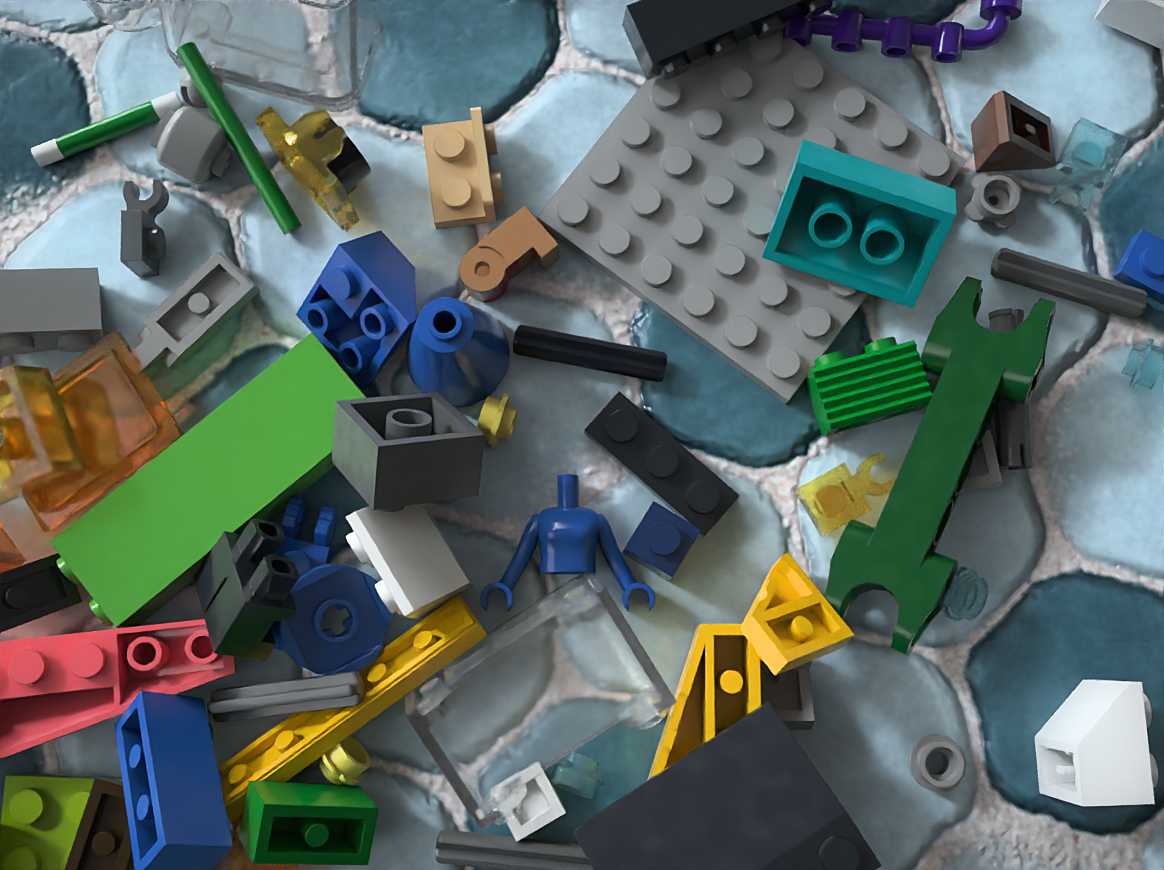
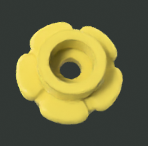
M352 735L324 753L319 760V767L322 773L336 785L345 783L354 786L358 784L363 778V772L371 765L366 749Z

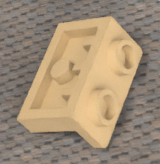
M481 107L470 108L472 120L422 126L433 219L436 230L497 222L495 204L504 203L500 171L490 173L488 160L489 155L498 154L494 124H483Z

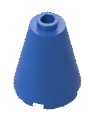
M451 297L432 300L421 310L409 335L405 351L406 367L415 386L422 393L438 392L454 407L472 406L491 396L503 380L510 365V349L507 336L497 320L486 311Z

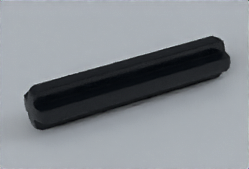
M519 325L517 327L512 345L513 352L517 355L660 382L664 378L668 360L667 354L660 351L527 325Z

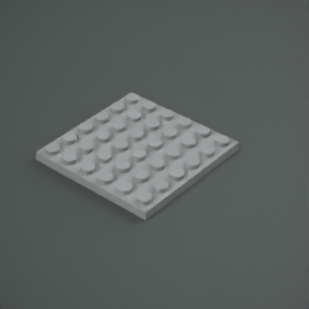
M779 31L762 40H758L756 35L738 42V48L721 58L711 60L708 54L691 62L692 66L690 69L674 78L665 80L661 74L650 80L646 79L537 215V220L560 241L779 401L786 404L807 377L806 374L815 366L814 360L825 353L868 295L866 292L762 258L784 188L802 140L804 139L947 187L967 160L792 38H783V32Z

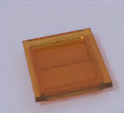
M114 330L0 412V459L43 532H49L155 458L184 435L169 411L166 402L161 398L145 370L141 369L140 360L132 354L133 350L121 331Z

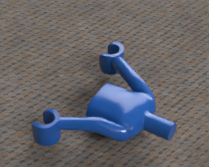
M572 474L557 476V507L544 509L539 514L531 516L526 524L518 548L499 582L487 585L480 596L481 605L488 612V596L490 593L498 589L503 590L507 594V612L511 610L514 604L512 591L534 554L538 537L540 545V574H596V545L598 537L603 556L624 591L622 595L624 609L629 612L628 597L633 590H642L646 593L648 597V612L651 611L655 604V594L652 588L645 583L635 580L618 548L607 519L592 509L579 507V476Z

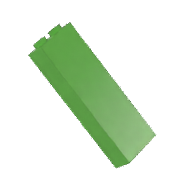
M311 332L50 541L51 545L61 556L56 560L59 569L74 584L79 585L82 583L93 598L89 602L91 610L105 625L109 627L114 625L116 628L140 626L194 582V575L224 531L242 535L251 519L270 520L288 505L292 495L299 496L335 466L332 462L335 401L366 398L365 395Z

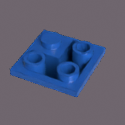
M381 230L338 244L296 313L298 318L362 390L371 386L416 322L415 267Z

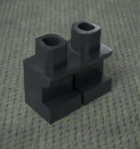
M253 518L242 535L224 531L193 578L202 612H205L204 619L213 653L266 661L276 645L271 625L274 621L289 619L297 612L291 589L300 577L295 563L291 562L287 557L278 555V550L286 540L282 526L278 523Z

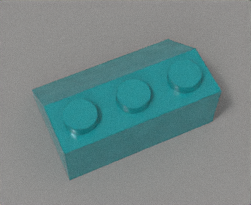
M803 139L784 188L762 258L913 308L957 215L956 189Z

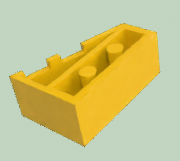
M742 624L697 625L647 780L761 706L760 658L741 632L740 627Z

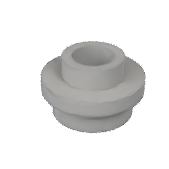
M931 734L920 738L912 746L908 765L911 775L919 785L931 791L944 792L960 783L965 773L966 760L962 749L954 740L943 735ZM939 752L943 757V767L940 771L932 773L927 766V760L932 753Z

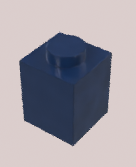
M653 501L622 554L669 581L673 578L701 529Z

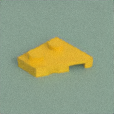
M789 552L784 553L772 566L740 627L741 632L753 646L757 656L768 666L774 676L842 649L854 637V633Z

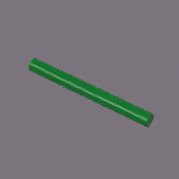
M194 42L183 44L176 50L178 57L214 118L224 129L227 140L284 235H287L302 226L301 222Z

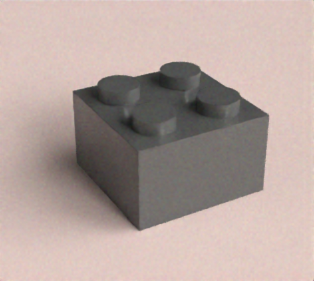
M438 392L335 401L332 462L372 510L397 512L409 505L424 503L447 505L454 503L460 498L479 496L485 434Z

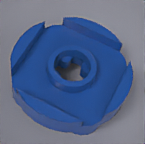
M325 564L301 574L291 589L297 612L289 619L277 621L279 639L286 653L298 665L316 674L328 675L351 671L359 672L370 665L379 656L384 647L382 643L387 636V628L391 626L392 613L388 610L375 588V584L378 582L370 575L348 565ZM331 605L336 610L346 608L349 617L342 621L344 631L337 635L332 629L322 630L320 626V621L325 618L324 610Z

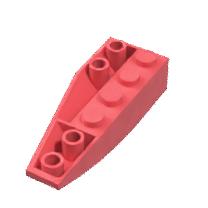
M205 619L0 641V758L17 754L120 716L140 691L177 695L236 673V656L213 653Z

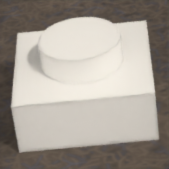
M540 761L490 789L516 841L564 815L567 811Z

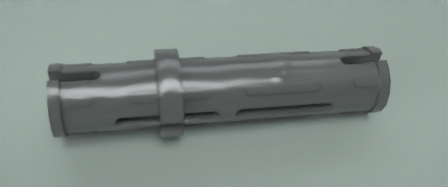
M1012 308L991 311L988 313L990 332L1005 333L1018 328L1023 323L1024 310L1015 309L1014 314ZM1001 397L995 410L1000 470H1006L1007 467L1008 470L1033 468L1030 448L1029 405H1023Z

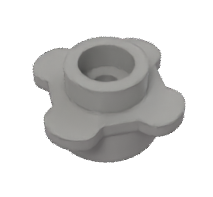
M986 173L976 175L970 183L973 195L971 202L965 207L966 216L973 222L986 220L994 222L1001 229L1009 228L1017 219L1014 209L1017 207L1022 194L1020 185L1004 175L989 176ZM995 197L998 203L992 205L989 202V198Z

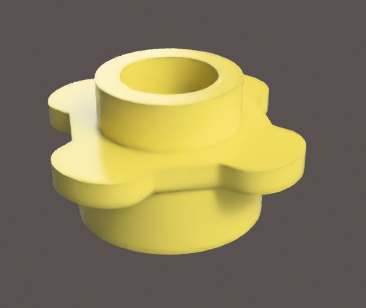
M504 393L502 400L491 396L486 398L477 424V428L485 434V439L489 440L488 444H491L493 449H497L500 438L509 441L517 419L518 410L510 408L512 400H510V395Z

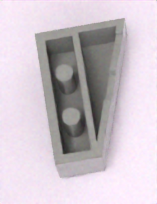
M98 267L0 269V357L57 349L65 352H82L92 349V345L104 344Z

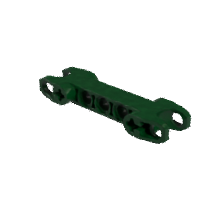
M969 276L965 278L949 303L936 317L920 358V361L923 363V370L940 376V379L875 527L852 519L847 524L830 560L829 576L824 595L826 600L843 619L860 594L871 590L890 593L895 597L899 606L897 624L892 634L891 648L908 657L929 624L941 611L955 578L958 561L935 551L998 403L1002 397L1023 405L1028 404L1045 366L1048 337L1056 312V302L1040 298L1033 305L1028 317L1018 328L1005 333L990 332L976 321L983 293L981 288L982 280Z

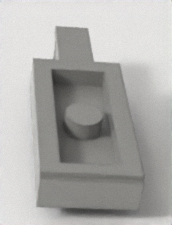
M217 251L142 321L145 326L137 336L143 342L126 356L123 362L145 382L153 378L166 365L171 370L175 369L181 362L184 363L258 294L260 292L259 288L221 251Z

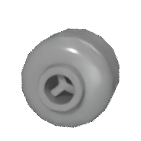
M183 106L176 112L170 109L167 110L159 121L151 140V146L157 149L156 159L161 166L196 184L205 183L212 174L222 177L235 154V151L227 146L229 141L222 126L214 118L191 106Z

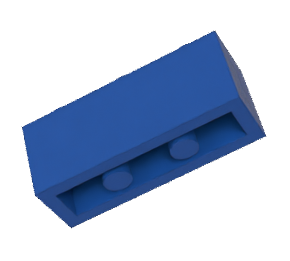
M140 691L115 723L135 870H213L233 847V827L227 818L222 793L223 777L221 771L217 768L212 743L213 727L208 722L204 698Z

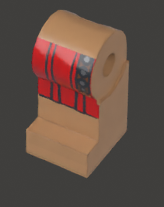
M524 205L466 253L459 267L460 277L471 297L481 302H493L501 298L506 292L509 281L535 260L544 270L560 258L559 245Z

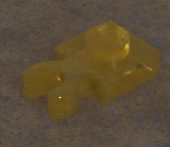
M876 453L864 459L858 465L856 474L853 476L846 464L842 463L795 490L797 497L821 537L872 510L864 495L882 496L891 492L896 478L880 484L871 477L872 466L885 459L882 453Z

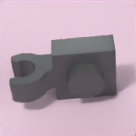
M159 179L153 180V193L146 200H139L140 189L133 181H126L123 187V197L127 210H121L120 262L138 277L159 276V259L165 258L166 255L165 234L163 229L155 223V218L167 207L169 193Z

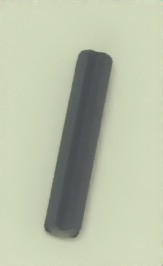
M1001 248L996 253L991 265L990 273L995 278L1129 319H1135L1142 315L1148 300V294L1143 289L1008 248Z
M351 671L221 688L211 693L207 710L209 714L213 715L214 721L227 722L357 706L363 702L366 685L358 672Z
M447 829L441 830L436 840L435 859L441 864L496 870H593L580 844L529 838H522L516 841L511 836Z

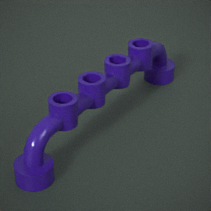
M981 0L980 17L989 21L985 28L978 30L964 29V26L957 22H942L933 26L914 24V21L907 17H890L886 20L866 19L857 12L844 11L835 15L821 14L809 20H804L803 16L800 15L786 21V26L781 31L783 32V38H792L803 47L811 44L812 34L832 36L831 48L843 53L860 50L862 39L882 41L881 54L892 58L909 56L912 53V45L930 46L931 59L933 61L952 63L962 58V50H984L998 43L1007 32L1009 22L1021 16L1023 0Z

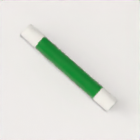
M174 91L31 148V152L40 167H44L159 121L167 110L170 109L176 112L183 107V104L177 92Z

